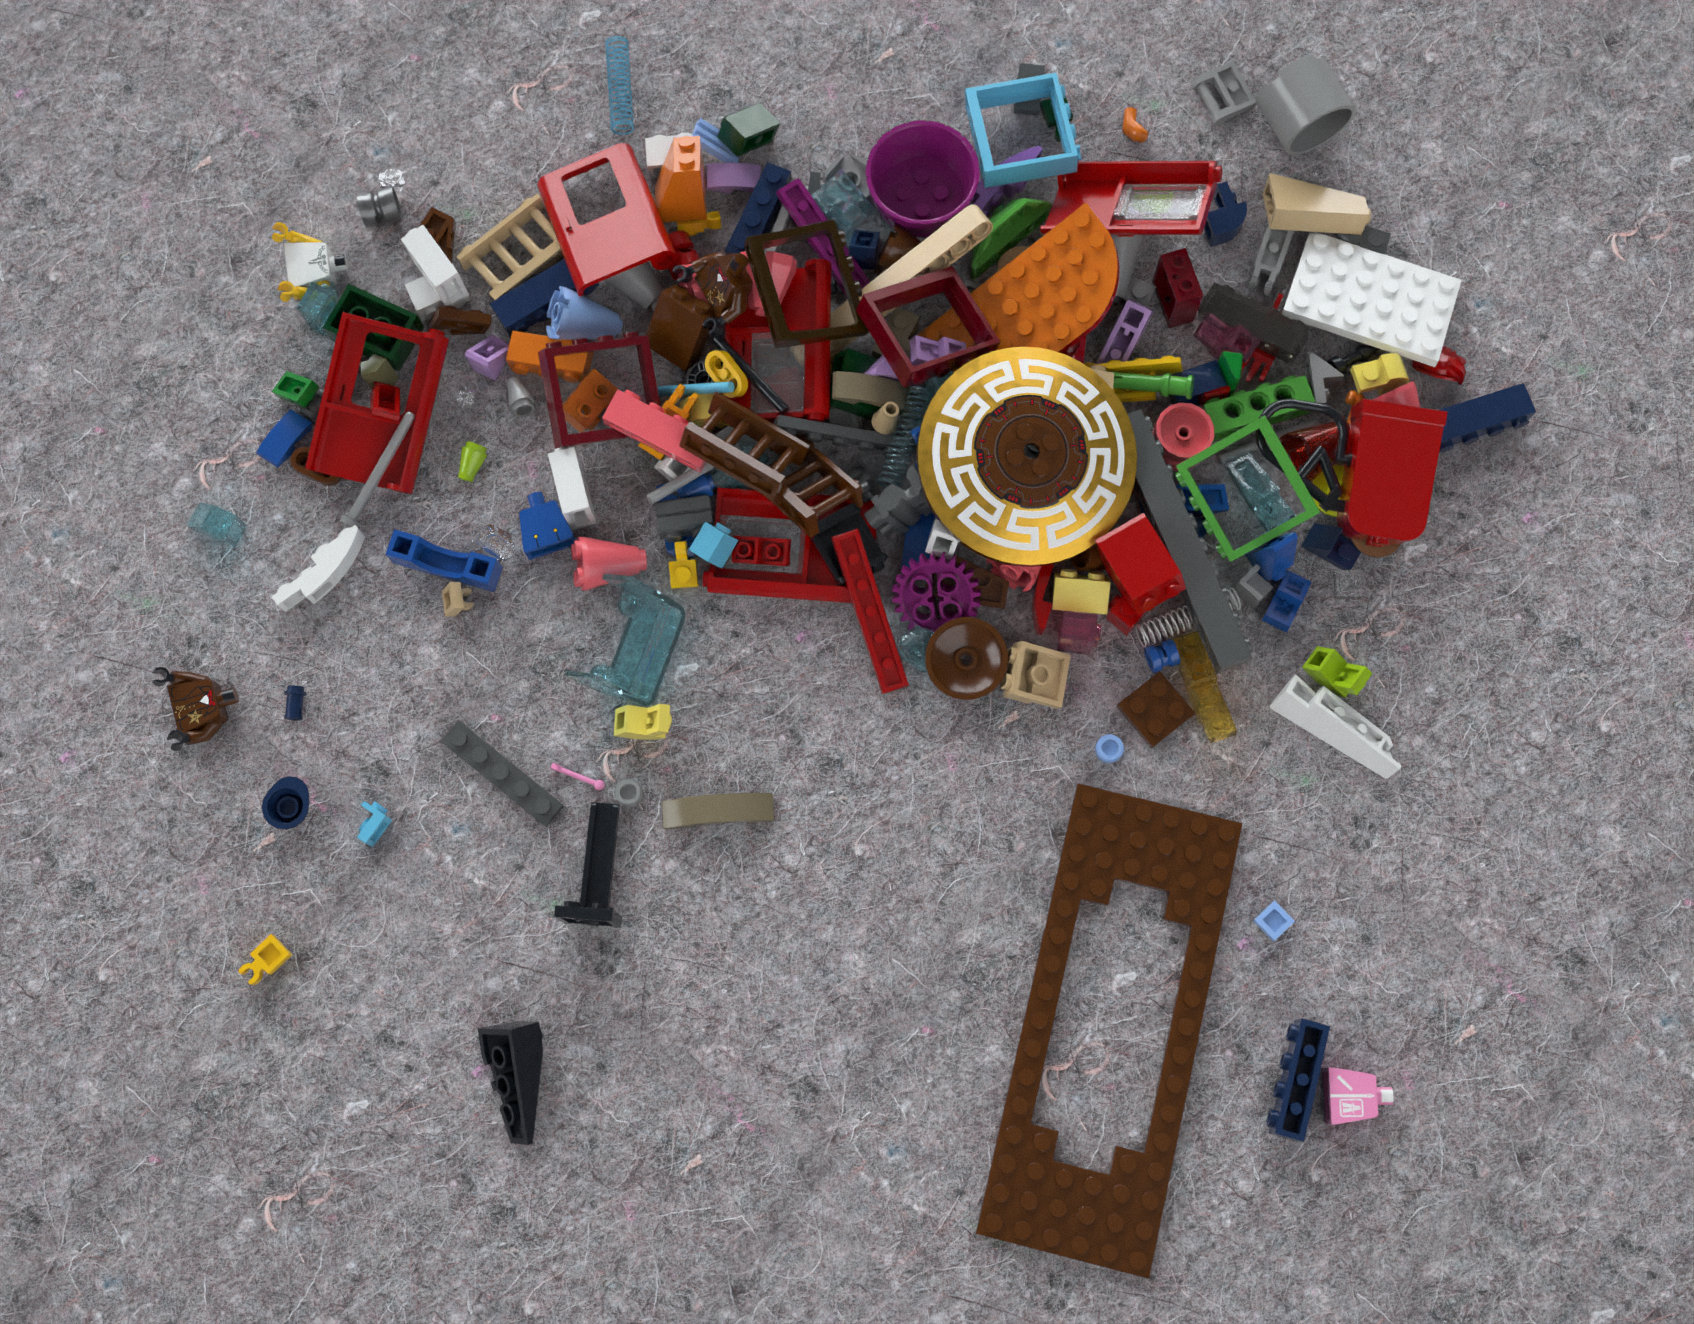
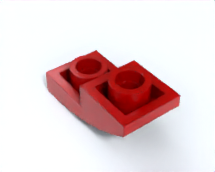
M733 535L738 542L732 550V563L790 566L791 539Z

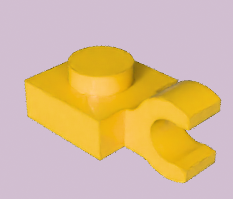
M687 541L674 542L677 561H669L671 589L698 587L696 559L688 560Z

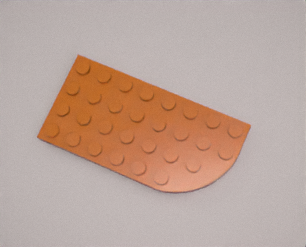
M1085 203L971 292V296L1001 341L996 350L1011 347H1037L1063 353L1095 329L1109 311L1117 292L1120 274L1118 251L1108 230L1089 205ZM953 307L917 335L937 342L943 337L966 343V348L976 345ZM958 369L949 372L947 375H945V378L948 379Z

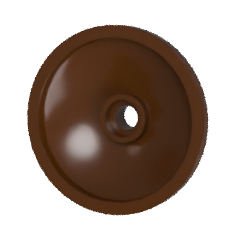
M960 617L944 623L933 633L927 644L925 664L931 681L941 692L952 698L973 700L989 694L1000 684L1008 666V651L1004 639L992 625L978 618ZM964 654H968L971 657V663L968 665L961 662V657Z

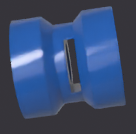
M1172 639L1162 641L1159 646L1150 645L1144 647L1145 658L1152 673L1162 671L1165 666L1174 667L1180 664L1179 653Z

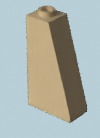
M1269 174L1263 191V199L1270 229L1362 235L1365 225L1370 222L1371 209L1368 208L1366 199L1363 196L1276 174Z

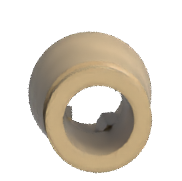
M887 402L873 414L871 422L876 432L891 434L896 430L899 414L898 405L894 402Z

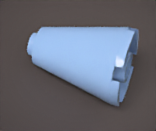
M559 286L560 291L555 290L547 313V317L552 318L551 326L546 325L547 335L550 339H597V337L613 335V338H615L616 335H620L623 321L618 313L583 295L578 296L577 292L567 287Z

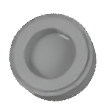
M624 779L615 788V798L624 807H634L641 802L643 789L636 780Z

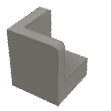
M1258 564L1234 588L1238 596L1253 609L1273 589V586L1257 573L1261 568Z

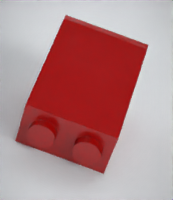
M1144 513L1095 540L1107 574L1137 616L1152 610L1158 604L1177 596L1186 589L1181 571Z

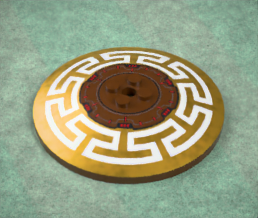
M1011 347L996 350L971 360L959 368L944 382L931 400L923 417L917 441V470L921 488L930 509L940 524L953 538L972 552L989 560L1012 566L1034 567L1055 564L1070 559L1096 543L1095 540L1107 534L1123 513L1132 493L1137 470V450L1133 428L1124 406L1113 389L1103 378L1080 361L1053 350L1037 347ZM1026 445L1035 446L1038 450V457L1034 459L1026 457L1024 447Z

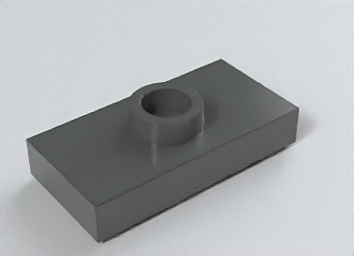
M1020 63L1018 79L1044 75L1045 66ZM1041 99L1015 103L1013 113L1039 116Z

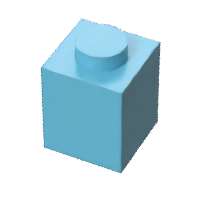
M705 522L689 550L705 561L723 568L738 540L729 535L732 531L731 529L719 522L715 526Z

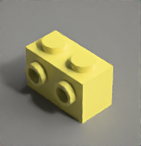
M1061 569V573L1054 572L1052 610L1107 614L1111 584L1109 577H1105V573L1095 571L1088 572V575H1078L1076 570Z

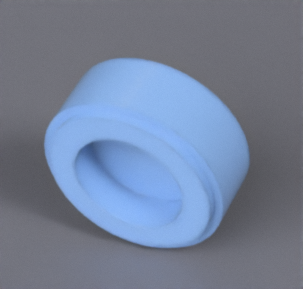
M1112 734L1102 736L1095 746L1096 756L1104 763L1118 761L1124 751L1121 739Z

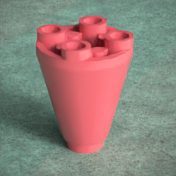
M584 536L578 537L577 541L571 544L572 560H577V568L573 572L574 586L580 587L582 591L591 590L637 575L640 571H646L647 569L645 549H638L636 546Z

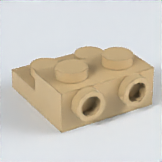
M1024 641L1012 644V647H1009L1007 650L1008 672L1005 673L1004 678L1000 682V688L1004 690L1003 697L1027 704L1033 702L1055 709L1062 708L1071 655Z

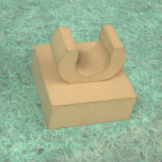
M450 582L442 590L445 617L456 616L462 610L467 611L474 606L473 602L467 603L463 600V596H469L472 593V589H461V582Z

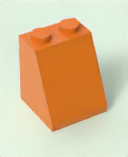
M700 136L673 138L655 183V204L663 223L707 220V190Z

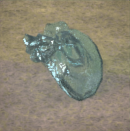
M915 625V630L910 633L904 632L898 639V652L905 662L924 673H928L925 664V653L927 644L934 632L926 627L923 629Z

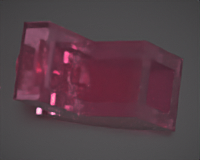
M1212 313L1204 317L1193 334V337L1210 349L1208 354L1219 360L1223 351L1241 353L1243 356L1242 364L1248 361L1261 341L1241 324L1230 328Z

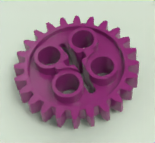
M932 551L930 559H927L921 553L919 563L911 558L909 562L911 568L903 565L901 569L903 575L897 574L895 581L899 584L893 585L892 591L898 594L893 596L892 602L900 604L895 607L894 611L895 613L903 612L900 622L910 621L908 630L915 626L918 627V636L923 631H927V637L930 639L941 625L952 619L977 616L978 610L974 607H980L981 600L975 597L981 596V589L974 587L979 584V579H970L974 570H964L966 561L961 562L959 565L956 564V555L947 560L946 552H943L940 558H936L935 552ZM932 573L937 574L938 596L941 597L939 602L941 618L936 616V597L933 595L934 580ZM951 577L956 581V584L947 586L942 582V579ZM924 579L929 586L920 588L915 584V581ZM953 603L957 605L958 610L950 612L945 608V605ZM926 605L931 609V612L923 614L918 610V607Z

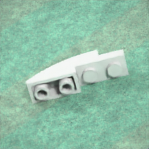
M354 525L342 530L332 542L318 547L316 553L310 556L316 565L303 570L293 582L282 585L277 590V593L272 596L275 603L286 612L305 598L313 604L318 602L347 573L362 547L365 539L364 534Z

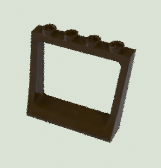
M835 219L746 237L744 248L775 349L865 336L869 332L856 311L860 302L859 297H862V289L859 281H853L851 272L854 271V263L850 255H845L843 247L847 244L843 230L838 231ZM826 235L830 240L855 325L792 332L787 327L764 249Z

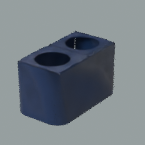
M1217 360L1172 374V376L1180 377L1194 375V388L1191 399H1186V396L1169 395L1172 405L1192 403L1199 406L1200 403L1197 395L1228 386Z

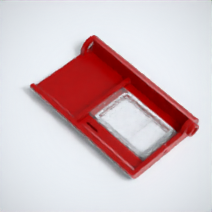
M1217 161L1078 162L1077 172L1057 175L1059 189L1045 226H1041L1040 231L1042 234L1048 233L1083 204L1087 203L1110 235H1118V237H1134V235H1202L1217 182L1222 181V166H1218Z
M818 258L810 259L805 262V268H796V273L781 303L783 315L790 331L831 328L830 261ZM747 303V309L729 325L726 323L725 340L790 407L783 416L824 423V420L829 418L830 341L775 349L766 317L755 315V311L751 310ZM749 380L747 391L743 396L729 398L771 423L781 415Z
M718 488L714 526L719 522L731 529L732 531L729 535L732 537L735 535L791 539L790 566L732 563L731 552L723 568L711 564L709 571H704L703 587H707L708 593L852 603L846 584L844 586L837 585L811 538L764 495L755 490ZM815 495L804 503L807 506L814 507L831 496ZM849 499L820 515L817 522L852 502ZM872 500L863 503L864 506L860 508V515L876 540L877 528L871 527L864 516L867 511L874 507Z

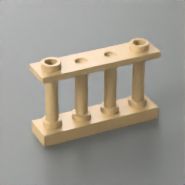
M538 193L532 198L524 200L517 210L472 245L465 246L460 254L456 256L464 271L473 266L492 287V291L489 292L492 301L564 259L552 224L542 213L545 207ZM531 219H534L553 240V243L545 249H540L521 228ZM512 234L533 256L525 265H520L501 244ZM492 250L513 272L504 281H500L481 260Z

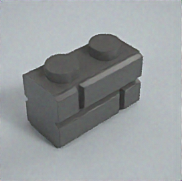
M709 495L655 503L660 540L666 539L667 542H677L684 536L692 535L693 538H696L705 522L713 525Z

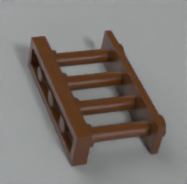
M716 391L708 410L711 416L701 427L690 421L684 429L679 447L774 501L779 495L786 477L781 473L791 461L801 466L810 445ZM720 421L734 428L724 441L711 434ZM744 434L758 442L749 454L734 447ZM767 448L781 455L772 468L758 461Z
M796 435L798 439L810 445L804 459L808 464L785 477L779 495L774 501L769 498L767 499L811 538L819 533L817 520H819L820 515L847 499L858 508L864 506L862 499L863 488L856 479L850 478L822 454L812 441L806 440L801 435ZM777 460L767 466L772 468ZM815 472L824 477L798 493L788 489ZM832 485L839 490V492L814 507L807 506L804 503Z

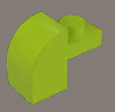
M1320 646L1315 648L1302 666L1315 682L1343 698H1346L1348 693L1358 695L1373 674L1366 666L1347 663L1335 649Z

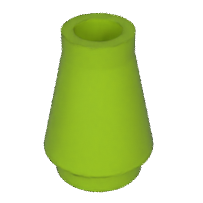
M466 442L465 447H462L457 478L473 483L474 477L487 457L485 454L486 447L473 442Z

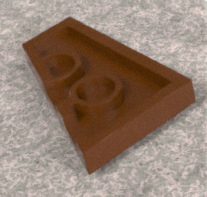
M956 555V564L959 565L961 562L966 561L964 570H974L970 579H979V584L974 588L981 589V596L975 597L981 600L980 605L1005 609L1009 581ZM932 573L934 580L933 595H935L936 599H940L941 597L938 596L937 574ZM951 577L942 579V582L947 586L956 584V581Z

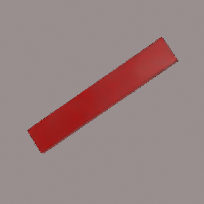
M855 529L831 537L881 693L885 694L909 686L859 530Z

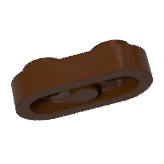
M300 447L292 453L290 462L297 473L324 486L336 485L341 480L339 477H326V474L305 469L303 463L308 458L309 447Z

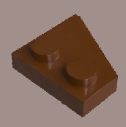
M431 207L419 227L425 226L452 264L456 222L453 217Z
M449 305L439 307L427 325V332L429 333V329H450L451 335L485 334L491 325V315L483 314L480 310H458L456 307Z

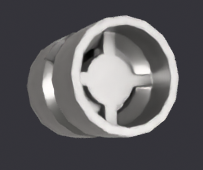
M393 186L378 189L377 194L371 191L357 194L358 208L366 228L381 225L382 220H386L389 223L402 219L401 207Z

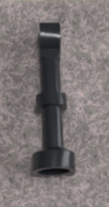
M1362 344L1355 349V352L1342 359L1339 356H1334L1328 359L1327 363L1345 376L1347 367L1358 361H1366L1370 358L1371 354L1381 349Z

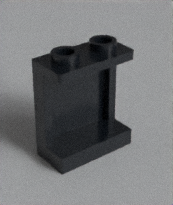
M853 503L818 521L819 533L811 537L813 544L838 586H844L846 583L831 537L858 529L873 574L885 568L883 563L888 559L887 554H883L860 515L861 509Z

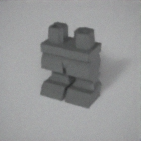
M914 465L909 468L906 475L910 481V488L908 490L901 489L893 484L889 485L880 496L877 494L871 498L874 507L864 514L871 527L874 529L878 527L885 537H888L896 530L904 535L910 530L908 526H913L919 521L921 514L927 517L932 513L921 488L918 470Z

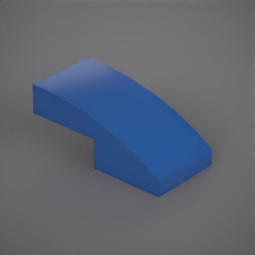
M290 409L265 437L256 451L257 455L278 468L295 451V444L312 430V422Z
M1288 570V574L1282 578L1262 621L1286 633L1312 583Z

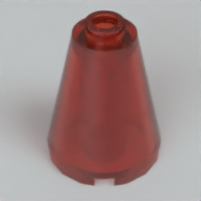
M1335 422L1291 431L1279 439H1282L1281 444L1297 471L1318 446L1323 447L1327 451L1331 463L1336 459L1339 432ZM1346 422L1347 427H1348V433H1349V431H1350V424ZM1320 463L1307 476L1309 481L1314 480L1323 472Z

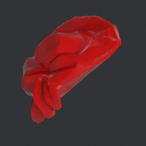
M1443 346L1439 361L1435 367L1413 360L1412 368L1430 377L1457 381L1459 385H1462L1466 375L1464 366L1466 360L1462 356H1458L1456 351H1451V348Z

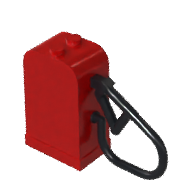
M1281 399L1273 402L1263 410L1259 418L1265 415L1269 420L1275 412L1281 409L1292 408L1325 414L1337 425L1339 439L1336 461L1345 464L1342 485L1340 486L1327 451L1321 446L1314 450L1297 472L1310 495L1320 503L1319 506L1325 511L1337 512V525L1343 529L1342 533L1345 536L1366 541V546L1382 548L1383 545H1398L1414 540L1424 532L1428 519L1443 428L1446 426L1448 412L1363 399L1351 408V424L1348 433V427L1343 416L1336 409L1326 404L1296 399ZM1260 429L1256 430L1255 438L1259 451L1270 463L1284 473L1274 453L1268 447ZM1318 463H1320L1330 489L1328 495L1307 479V476Z

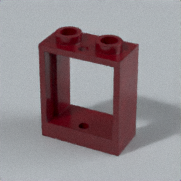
M1186 248L1162 254L1159 257L1152 284L1156 286L1155 293L1168 328H1173L1194 321L1203 298V292ZM1165 298H1169L1171 301L1166 302Z

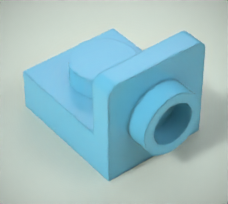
M363 801L361 806L373 813V815L361 824L359 828L360 833L357 838L373 847L392 822V819L385 815L388 810L374 801L370 805Z

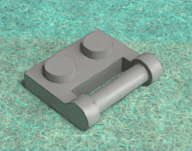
M1234 61L1205 72L1191 81L1194 90H1198L1212 115L1211 120L1215 126L1221 125L1227 119L1251 110L1256 106V100ZM1213 82L1227 108L1220 109L1207 84Z

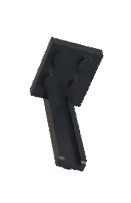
M591 802L580 902L564 901L563 906L555 905L554 917L565 924L621 928L622 916L615 912L614 908L610 907L620 804Z

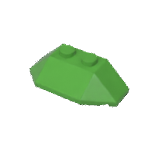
M1021 198L1013 199L1006 205L1002 204L997 207L992 217L989 218L993 224L991 233L972 248L971 278L975 281L1000 260L1006 251L1014 248L1044 223L1049 216L1052 204L1049 201Z

